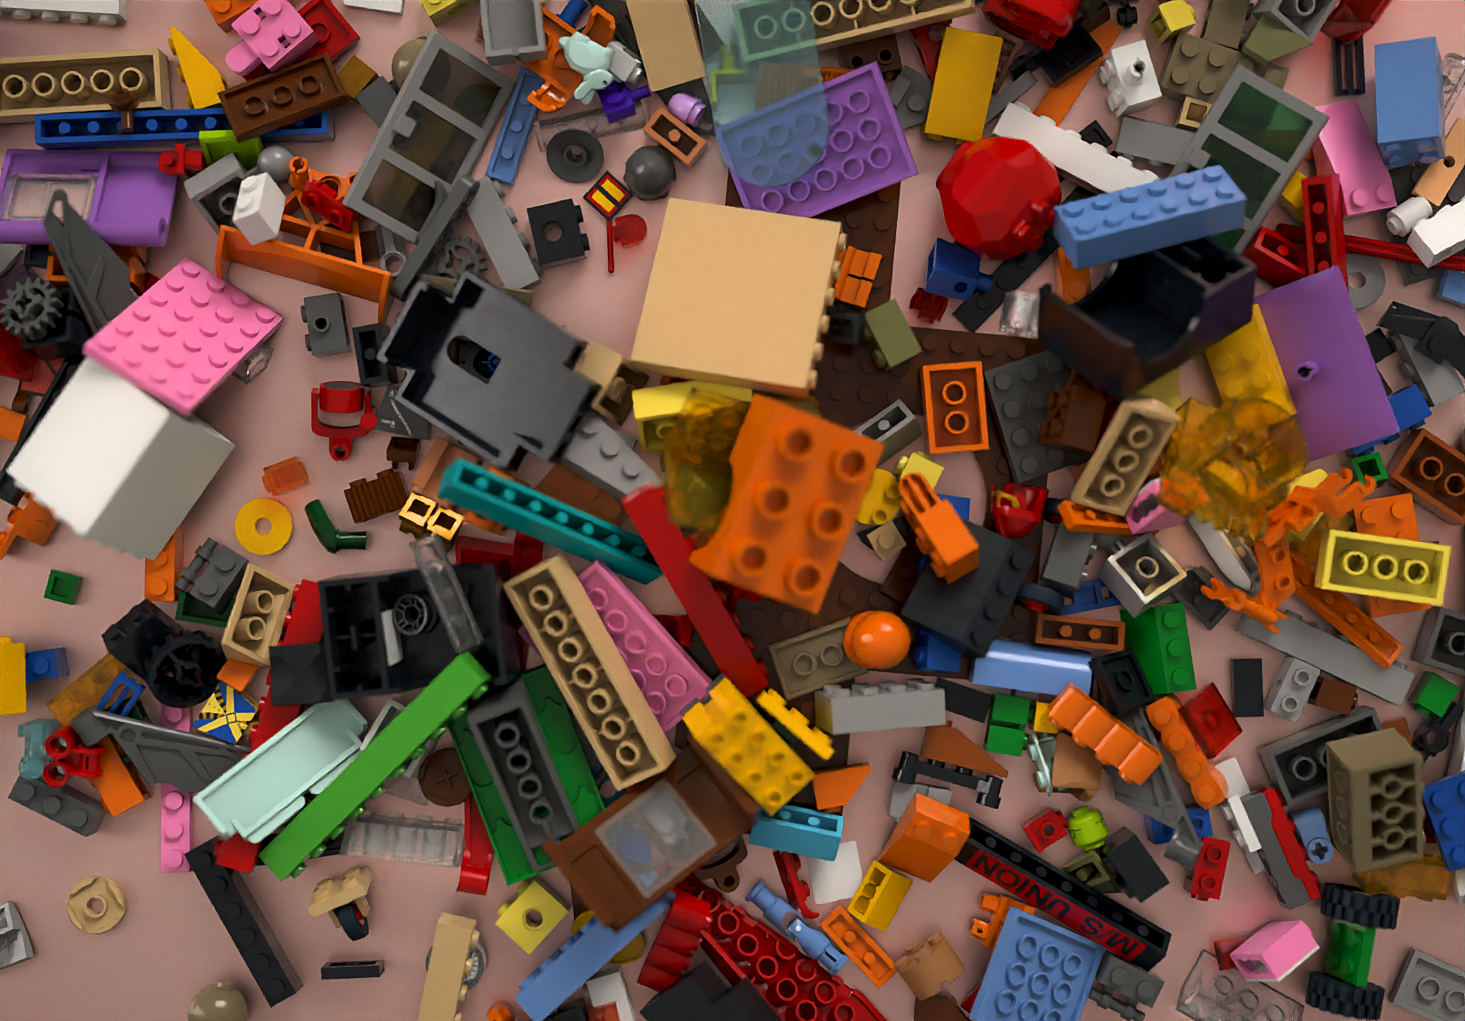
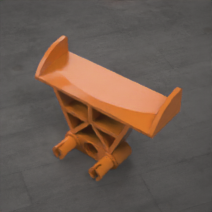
M295 156L289 161L291 174L288 180L291 193L285 200L279 231L307 238L304 248L274 239L251 245L239 229L225 225L220 226L215 256V270L218 278L224 280L230 263L235 262L379 303L378 323L385 325L395 298L390 294V288L393 284L391 272L363 265L359 221H352L353 234L341 231L342 229L333 225L327 219H323L318 224H315L309 208L301 203L306 180L309 182L314 179L316 181H323L324 184L338 192L335 199L339 200L342 196H346L357 172H352L346 178L308 168V161L304 157L302 162L300 156ZM367 188L362 201L373 206L371 192ZM300 209L304 220L291 216ZM319 242L355 252L357 263L317 252Z

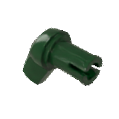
M319 499L305 506V512L319 542L328 552L337 554V552H340V549L366 550V531L347 532L337 529Z

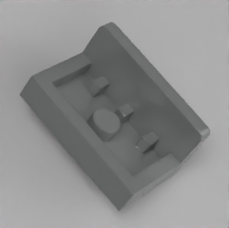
M1189 566L1185 570L1188 576L1177 590L1170 595L1177 602H1183L1184 608L1207 630L1211 631L1232 609L1226 607L1224 602L1218 599H1210L1204 596L1201 592V586L1205 585L1211 589L1210 579L1214 576L1203 566L1199 568Z

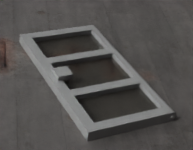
M431 30L342 204L417 246L419 240L416 237L434 205V181H440L447 193L450 194L457 181L463 175L470 174L516 83L437 31Z

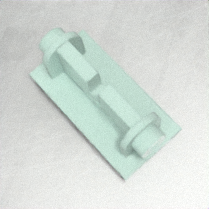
M1032 733L1031 742L1027 746L1029 757L1032 762H1037L1039 771H1036L1038 783L1041 788L1046 789L1049 797L1054 788L1051 785L1053 767L1051 760H1054L1056 739L1051 736V733H1044L1037 740L1035 733ZM1057 787L1058 790L1067 789V788H1059V787Z

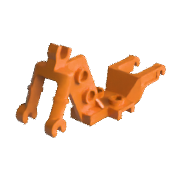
M1341 467L1342 476L1331 473L1314 488L1296 485L1291 494L1280 492L1278 497L1281 501L1272 509L1264 506L1260 510L1264 518L1247 532L1250 539L1255 543L1262 587L1259 595L1249 599L1244 592L1236 588L1232 591L1214 577L1210 579L1211 589L1205 585L1201 586L1202 594L1210 599H1218L1224 602L1226 607L1245 613L1247 617L1254 618L1263 623L1266 629L1279 634L1281 630L1274 627V623H1276L1278 617L1287 620L1288 617L1276 610V608L1296 591L1289 542L1285 534L1290 529L1300 533L1308 528L1321 514L1320 512L1338 519L1342 518L1375 490V479L1365 475V485L1355 481L1339 496L1334 497L1353 478V473L1349 468Z

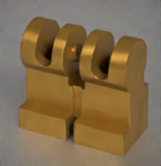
M413 491L399 514V519L402 520L399 531L405 534L410 532L419 541L427 533L429 534L427 545L430 547L435 545L439 547L440 552L447 555L459 535L464 517L440 505L435 514L437 503Z

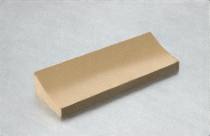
M626 0L652 93L708 77L687 0Z

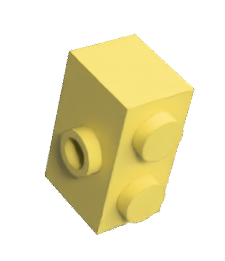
M917 451L916 454L912 452L906 457H900L893 473L897 474L896 479L898 482L909 473H920L934 490L944 467L932 462L933 458Z

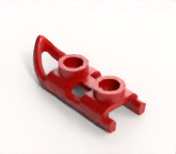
M779 850L773 852L789 904L806 919L819 917V913L810 911L805 903L807 897L810 896V889L804 880L799 881L797 872L801 868V862L797 854H789L784 851L780 855Z

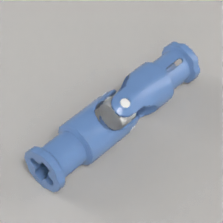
M762 879L759 880L748 892L745 900L747 902L751 901L764 912L763 916L792 940L797 938L803 951L813 960H819L829 969V974L834 976L849 958L848 955L840 953L832 946L830 939L821 931L807 927L809 923L802 914L781 896L777 897L764 886L765 882ZM792 912L798 917L788 924L786 931L781 924V918L785 913ZM825 952H827L834 960L832 961V960L825 954Z

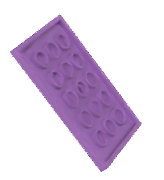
M876 61L714 129L744 209L811 218L919 174ZM818 147L822 150L820 156L816 153Z
M1338 265L1254 297L1253 305H1259L1297 411L1291 417L1270 423L1287 469L1400 432ZM1306 367L1308 369L1311 368V371L1309 373L1307 372Z

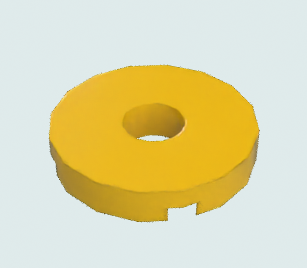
M257 498L246 503L237 513L234 523L235 535L240 545L249 552L258 555L274 554L284 549L294 531L293 517L288 508L271 498ZM262 518L268 519L272 525L271 531L266 535H262L257 529V524Z

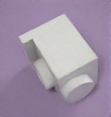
M619 41L609 42L607 47L613 49L615 54L610 60L608 72L613 75L614 80L622 83L624 81L635 85L644 73V70H642L644 66L642 58Z

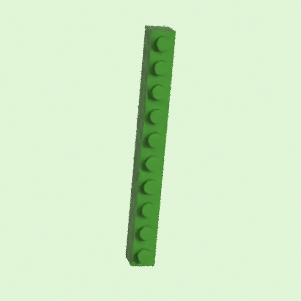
M469 652L460 654L258 854V857L280 881L290 876L293 879L298 877L307 868L304 863L310 857L316 859L326 850L327 847L324 843L329 838L335 840L347 829L344 824L350 818L353 820L358 818L367 809L364 804L370 798L373 800L377 799L387 789L384 784L390 778L396 780L406 771L407 768L404 764L409 759L416 760L427 750L425 744L431 738L435 741L448 729L445 724L451 718L456 720L466 712L468 707L465 704L472 697L477 700L488 690L485 684L492 679V676Z

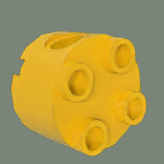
M875 468L864 495L865 498L855 518L856 522L867 526L883 525L896 516L901 508L899 482L896 477L886 470Z

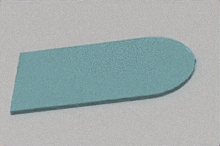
M694 0L716 139L724 162L738 177L757 186L783 187L800 179L818 162L824 152L829 136V115L810 0Z

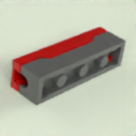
M1265 785L1241 796L1240 800L1261 846L1257 853L1280 905L1290 911L1310 902V900L1321 897L1318 887L1321 886L1316 873L1313 870L1310 871L1306 861L1309 860L1308 853L1304 846L1297 842L1294 835L1297 833V829L1293 820L1287 817L1283 810L1285 801L1281 793Z

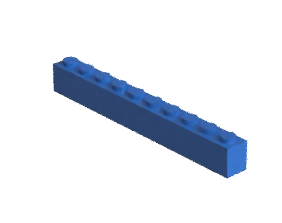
M223 108L133 111L134 131L129 133L121 130V111L35 114V144L47 150L175 146V144L200 145L198 139L199 131L232 130ZM329 109L260 135L262 143L334 140L333 111Z

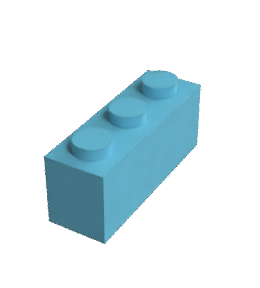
M757 802V806L760 808V811L756 813L758 824L750 830L749 844L835 862L842 837L843 816L784 804L771 816Z

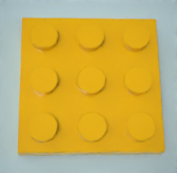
M772 688L768 692L762 689L754 696L763 707L825 760L834 752L829 746L832 741L816 726L812 730L807 727L809 721L794 707L788 711L784 707L787 702Z

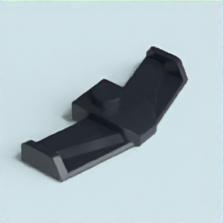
M1392 301L1376 326L1418 339L1419 341L1413 348L1415 351L1437 365H1441L1446 358L1465 378V336L1459 330L1458 324L1446 316H1437Z

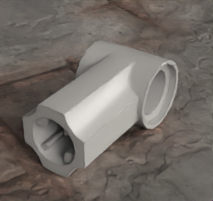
M376 225L375 232L381 258V270L389 272V266L395 260L402 262V269L407 261L403 238L381 225ZM401 269L396 273H391L392 281L396 279Z

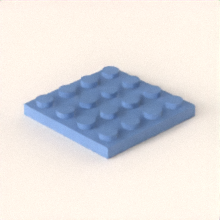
M1010 906L969 1019L973 1021H1079L1105 947Z

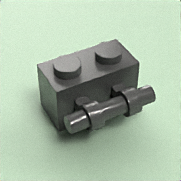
M208 537L204 545H199L194 552L196 556L190 565L182 569L179 574L181 577L175 586L185 592L191 583L194 584L189 592L191 596L200 604L221 615L240 588L247 565L250 562L225 545L221 546L216 555L212 552L218 543ZM207 561L209 565L202 575L198 576V572Z
M1106 949L1095 976L1099 983L1104 984L1102 991L1092 987L1088 998L1097 1002V1006L1103 1009L1110 1008L1120 1013V1017L1127 1021L1131 1019L1143 1021L1145 1013L1136 1009L1138 1002L1152 1008L1165 982L1157 974L1151 971L1147 972ZM1115 990L1128 996L1125 1003L1113 997Z

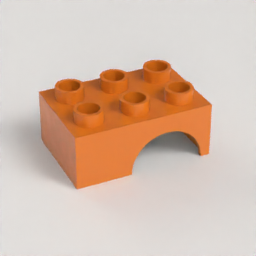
M755 394L728 460L733 466L734 482L727 511L713 538L701 550H693L689 562L711 576L817 614L885 444L778 401Z

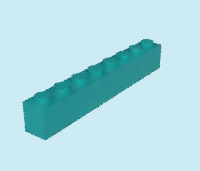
M460 458L455 460L443 472L437 493L439 498L592 563L599 559L613 572L644 585L663 575L650 549L640 536Z

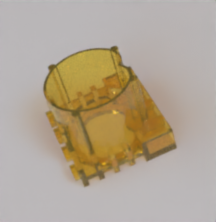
M1191 396L1175 410L1180 420L1169 438L1156 504L1186 519L1190 515L1195 514L1198 516V522L1205 524L1209 521L1213 523V529L1218 532L1226 529L1229 531V537L1236 539L1240 536L1244 538L1243 543L1251 547L1256 542L1262 541L1269 530L1267 521L1270 511L1279 504L1285 503L1290 494L1289 486L1298 480L1307 468L1309 453L1305 436L1298 425L1300 419L1296 416L1291 417L1280 406L1261 398L1238 400L1236 397H1232L1217 410Z

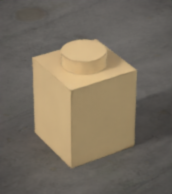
M892 520L864 535L879 560L887 558L907 545Z

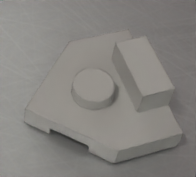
M907 65L903 67L889 91L903 130L926 122L933 89L930 78Z

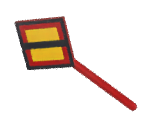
M606 171L583 198L606 218L608 272L613 273L612 219L634 194L610 172Z

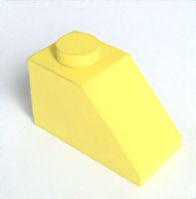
M1173 0L1159 5L1146 21L1159 46L1172 40L1179 31L1185 33L1190 31L1196 24V14L1190 4H1186L1184 0Z

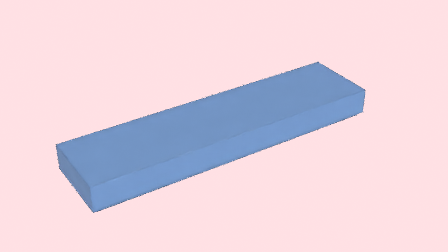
M522 67L485 176L488 175L491 180H498L499 183L511 187L514 185L539 111L537 107L527 101V97L533 90L537 91L546 82L531 70Z

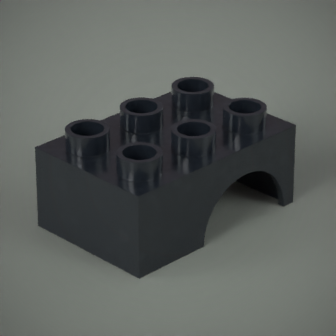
M1206 236L1114 260L1101 283L1086 297L1071 304L1052 292V285L1046 283L1039 287L1038 344L1099 386L1107 394L1119 402H1123L1251 322L1258 266L1211 236Z
M509 559L345 574L317 581L331 700L401 694L410 690L424 688L445 670L425 665L430 633L407 635L400 631L404 658L389 666L382 613L393 609L397 600L406 594L424 593L431 595L437 601L440 579L442 578L471 584L458 656L469 652L492 676V679L488 682H495V685L508 684L521 675L514 605L503 587V584L511 579Z

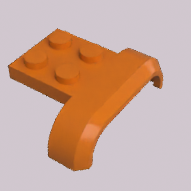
M596 4L589 13L588 23L581 34L606 48L616 32L615 20L612 15ZM542 6L548 60L522 62L520 57H516V60L546 81L537 91L533 90L530 93L527 101L545 114L562 109L584 78L583 75L570 68L565 60L563 49L557 44L561 37H571L578 31Z

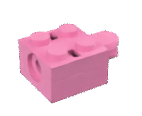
M259 0L231 24L243 39L227 52L225 56L226 63L232 71L241 76L248 75L262 62L271 72L290 66L321 39L287 0Z

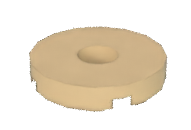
M92 876L80 881L71 890L69 902L67 903V913L70 921L78 930L94 935H101L113 930L123 920L127 911V898L123 888L115 880L106 876ZM92 898L102 900L104 908L101 913H96L91 909L90 901Z

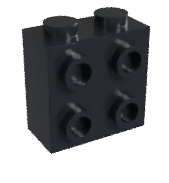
M146 598L140 604L131 608L129 613L117 623L109 626L101 636L108 653L144 680L143 674L146 671L144 662L148 656H154L151 650L155 644L162 647L167 643L165 636L171 634L174 638L179 637V631L185 629ZM187 644V645L178 647V648H176V649H179V648H185V649H187V648L190 647L191 645H190V644ZM167 655L160 663L161 670L167 666Z

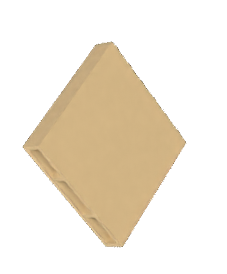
M669 198L630 358L636 371L808 398L810 389H815L817 382V371H814L816 361H821L823 354V344L820 343L822 333L826 334L828 331L829 316H826L828 306H833L835 299V289L832 288L833 280L838 279L840 276L841 261H838L839 253L845 251L847 234H843L841 223Z

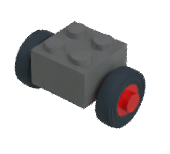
M1047 498L1042 518L1054 524V528L1057 530L1054 533L1039 581L1036 584L1023 582L1014 599L1016 603L1034 613H1061L1065 603L1064 597L1070 599L1074 592L1079 593L1081 587L1084 586L1088 575V570L1084 569V566H1088L1089 561L1092 560L1097 543L1092 542L1095 533L1068 531L1063 523V518L1057 506L1063 500L1068 499Z

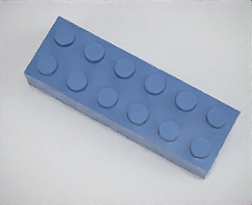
M1221 165L1211 166L1206 169L1183 173L1178 176L1155 180L1143 185L1128 187L1123 190L1054 207L1053 236L1075 269L1078 270L1241 228L1244 226L1246 197Z
M651 871L647 876L643 873L638 875L646 887H649L660 878L654 871ZM670 890L616 934L610 928L605 930L595 916L592 917L518 986L521 992L514 999L533 1021H543L660 915L674 900L676 895Z

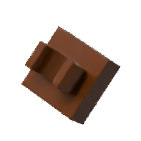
M391 437L387 448V461H392L393 469L397 470L401 461L408 462L409 471L413 470L421 449L420 439Z

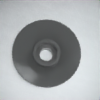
M569 128L558 132L552 137L547 147L546 158L550 169L559 178L572 183H582L593 179L600 172L604 162V151L598 139L591 133L578 128ZM572 149H579L582 153L579 155L574 154Z

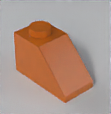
M863 762L813 771L816 775L812 778L817 809H823L824 813H833L840 811L841 806L847 805L871 771L869 763Z

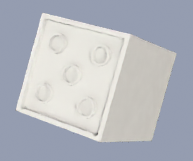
M87 356L7 472L16 478L15 485L28 493L32 492L35 494L33 499L38 504L48 509L52 508L54 510L52 515L56 519L67 525L70 523L74 527L72 532L81 539L88 541L91 538L102 547L109 545L119 553L124 554L126 551L136 559L141 560L142 557L155 561L236 445L193 412L187 417Z

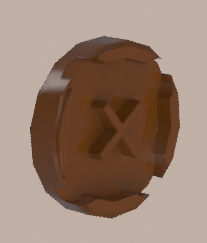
M440 749L425 758L420 766L418 782L426 799L438 806L452 807L460 805L471 796L472 790L456 749Z

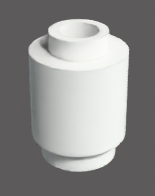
M1422 196L1411 197L1387 213L1386 225L1391 233L1404 237L1412 232V226L1423 218L1429 219V216L1433 213L1432 207Z

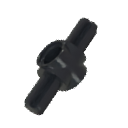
M1455 701L1450 703L1442 718L1436 716L1434 720L1428 719L1425 724L1420 725L1415 730L1414 740L1412 741L1415 745L1413 748L1420 752L1424 763L1429 756L1435 757L1438 752H1442L1448 747L1451 736L1449 729L1463 712V708ZM1431 731H1434L1436 733V741L1429 745L1427 736Z

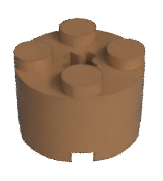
M941 931L932 934L924 943L921 940L912 943L906 949L909 954L897 960L893 965L919 1000H924L941 991L939 986L946 981L951 984L964 970L961 959Z

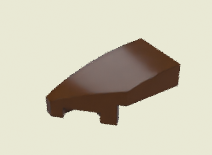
M937 993L924 1000L915 998L914 1021L972 1020L969 1019V1016H965L956 1004L957 1001L953 996L949 997L947 994Z

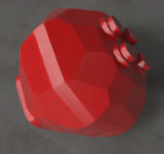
M990 137L981 138L976 143L971 140L964 142L936 180V188L939 190L948 231L954 239L981 259L988 261L1010 260L1025 251L1037 250L1043 242V235L1047 229L1054 226V207L1060 205L1062 198L1055 166L1026 140L1016 138Z

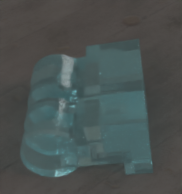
M37 718L18 725V737H25L24 757H22L18 766L19 772L24 778L34 780L43 776V768L54 759L45 751V740L57 729L65 726L66 720ZM59 737L60 743L64 745L65 740Z

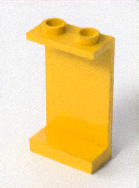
M942 26L940 37L943 38L936 75L925 125L921 124L920 130L927 133L926 138L944 141V136L955 138L954 143L959 145L969 140L978 142L982 138L1003 38Z

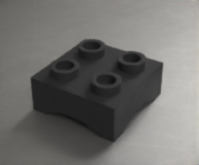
M324 642L269 646L272 706L335 702V700H331Z

